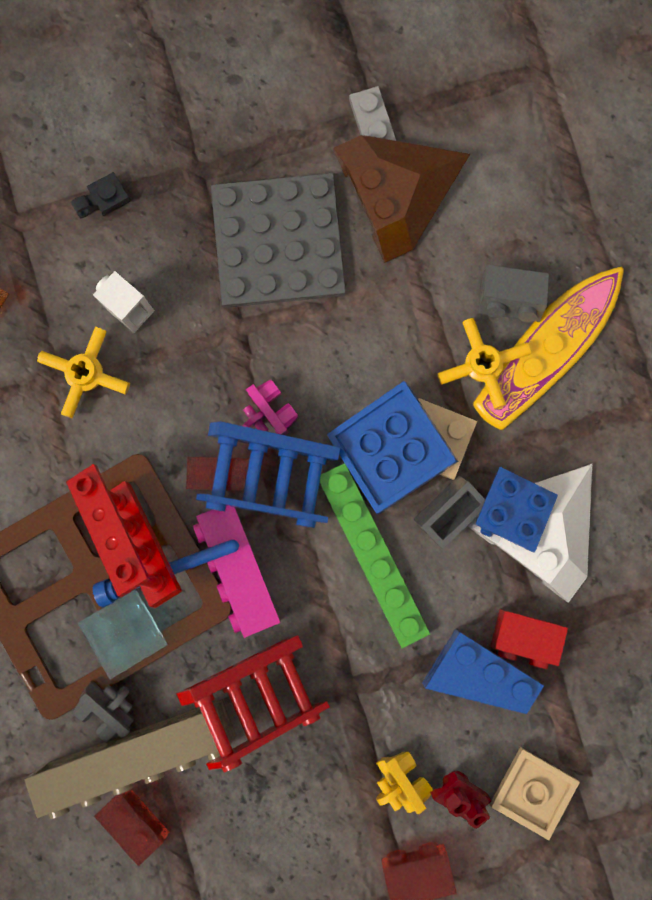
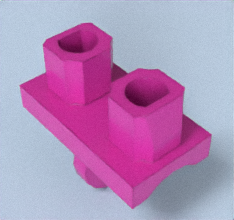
M272 380L259 385L257 388L252 384L246 391L260 411L256 413L251 405L245 407L243 411L249 419L243 426L249 428L256 427L258 430L268 431L269 429L263 422L264 419H267L277 434L287 435V429L299 418L297 413L289 403L277 412L272 410L269 403L281 395L280 390Z

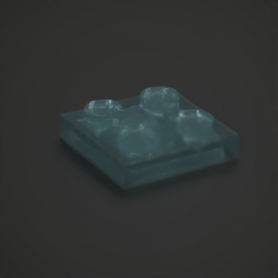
M136 589L78 623L109 679L168 645Z

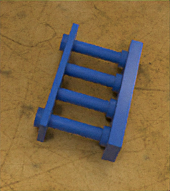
M221 421L210 423L208 436L218 438L217 443L220 444L211 495L197 494L196 500L206 502V508L225 512L226 506L296 518V525L315 528L316 522L328 523V517L315 515L314 512L322 465H326L328 460H338L340 447ZM238 442L249 444L248 450L251 451L242 501L224 497L233 447H237ZM268 449L278 450V456L281 457L272 506L255 503L263 455L267 453ZM297 455L308 457L307 462L310 463L302 512L285 509L293 459H297Z

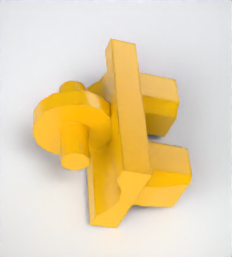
M401 752L393 757H383L376 762L385 776L377 781L378 786L382 790L376 797L380 806L390 803L394 811L399 810L403 806L407 813L415 811L416 814H420L427 809L424 802L431 796L430 792L433 789L424 777H419L412 784L406 777V774L416 767V762L409 752Z

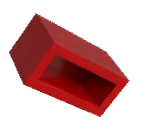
M499 609L490 646L499 650L497 656L516 661L519 655L530 658V665L548 669L549 664L559 666L568 628Z

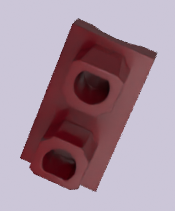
M452 771L443 777V787L430 792L434 801L446 807L453 816H460L467 820L468 824L475 829L490 819L486 806L492 802L489 794L469 782L468 777L460 771Z

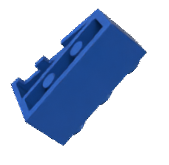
M456 629L422 682L425 689L524 714L529 712L544 685Z

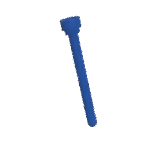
M232 539L169 562L175 575L232 554L239 549V543ZM109 579L93 585L95 601L102 608L115 604L117 599L120 598L117 596Z

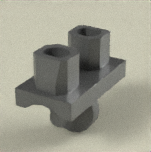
M91 681L85 687L73 711V714L82 722H87L94 714L97 715L102 722L97 726L96 733L106 743L118 735L124 738L130 732L129 727L134 721V717L128 713L132 705L125 700L129 693V689L125 686L116 692L110 685L101 689L94 681Z

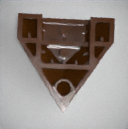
M360 135L333 148L345 177L350 176L374 229L372 237L384 263L413 250L470 154Z

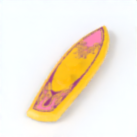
M623 267L600 272L576 284L545 309L540 322L534 321L515 344L517 346L527 342L530 346L531 354L504 363L503 369L497 377L506 406L494 410L486 386H484L473 402L474 408L487 423L499 430H504L543 396L584 355L605 327L615 307L621 289Z

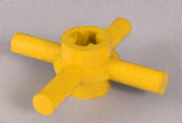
M467 319L462 323L472 349L466 357L465 364L437 373L439 381L442 385L470 376L478 382L485 383L494 410L506 406L497 377L500 375L504 363L530 355V346L526 342L499 352L493 346L484 345L475 319ZM480 358H483L485 362H490L488 369H485L483 365L478 366Z
M95 327L85 353L75 355L70 360L45 351L39 353L37 362L63 371L67 383L71 386L61 415L73 419L82 393L93 390L98 385L125 395L127 394L130 383L104 374L101 363L96 359L107 333L106 330ZM81 368L89 370L87 377L79 375Z

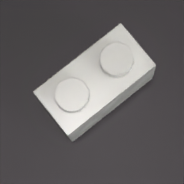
M115 271L110 276L107 275L99 281L96 286L97 291L93 294L113 316L133 333L155 311L145 297Z

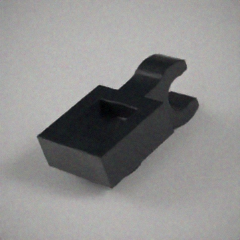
M112 172L87 186L90 195L79 196L73 199L71 204L79 218L82 219L98 209L105 216L126 205L130 200L115 173Z

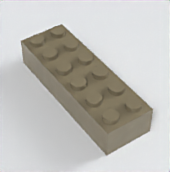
M224 698L214 701L213 705L229 742L232 744L236 733ZM200 707L130 732L124 738L119 736L108 743L103 742L46 763L24 780L37 819L48 814L50 819H54L70 811L69 807L81 803L82 807H87L100 801L101 795L110 791L113 792L114 796L132 789V784L144 779L145 784L163 778L165 776L164 772L176 767L177 772L184 771L195 766V760L207 756L209 760H213L219 757L220 754Z

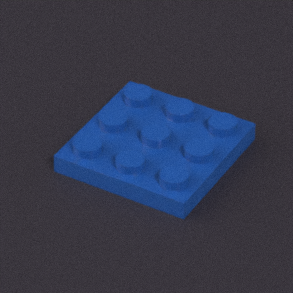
M406 381L391 389L327 434L332 444L340 447V457L376 514H381L459 462Z

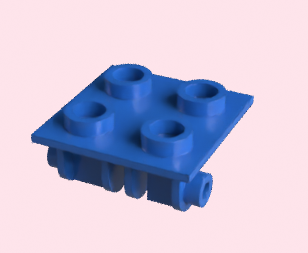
M499 467L475 525L481 527L480 533L485 536L492 537L493 534L498 535L535 553L558 495Z

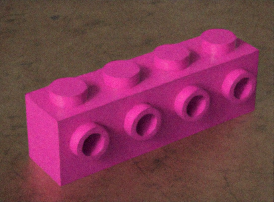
M226 506L225 512L210 510L197 515L198 523L192 526L199 543L205 541L208 548L232 539L239 543V549L236 552L207 562L210 572L217 571L222 582L216 585L222 602L229 601L233 610V614L228 615L234 632L238 633L241 631L242 636L245 638L279 624L280 620L235 507Z

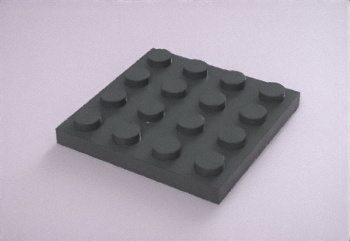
M333 173L211 185L223 308L345 296Z

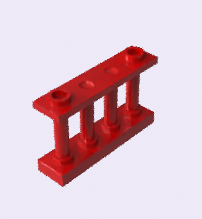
M92 464L66 481L118 597L122 598L140 586L149 607L157 608L182 592L130 483L124 481L109 491L95 464Z
M298 635L281 640L176 693L181 706L194 703L196 708L200 707L220 754L219 757L206 763L209 770L222 768L223 772H227L242 764L240 758L301 723L303 726H307L318 721L321 718L319 713L330 707L327 701L311 704L292 661L294 658L292 652L303 647ZM273 662L277 666H281L300 710L288 718L285 717L266 674L269 671L267 665ZM248 675L251 679H255L274 723V726L259 733L240 689V686H242L240 679ZM221 689L224 693H228L248 739L233 749L212 702L215 699L213 693Z

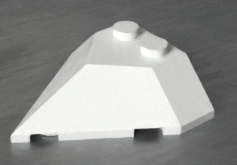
M592 464L535 483L558 495L535 553L498 535L493 534L492 537L481 534V527L475 525L478 516L468 525L469 528L490 544H496L543 580L542 583L568 603L587 578Z

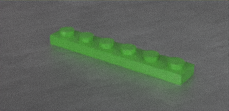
M345 463L321 474L320 485L401 648L430 635Z

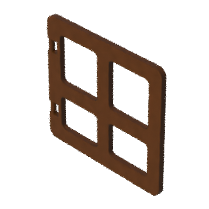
M135 454L101 473L109 491L124 481L136 483L156 518V523L152 526V529L161 547L170 545L178 559L200 551L148 458ZM70 491L0 531V558L44 532L52 530L73 565V572L18 605H14L0 582V641L18 674L21 675L40 714L49 720L56 719L75 708L82 692L91 681H94L101 689H104L107 685L113 686L224 621L231 613L229 601L223 603L216 587L219 582L215 575L210 572L208 564L204 563L185 570L202 599V607L149 639L144 640L140 638L119 599H117L115 604L104 608L100 607L95 601L93 585L105 579L110 580L101 558L93 554L75 521V516L79 513V510ZM87 593L117 644L120 653L108 663L65 688H60L55 683L32 641L27 627L30 623L80 594ZM37 666L45 683L36 687L28 670Z

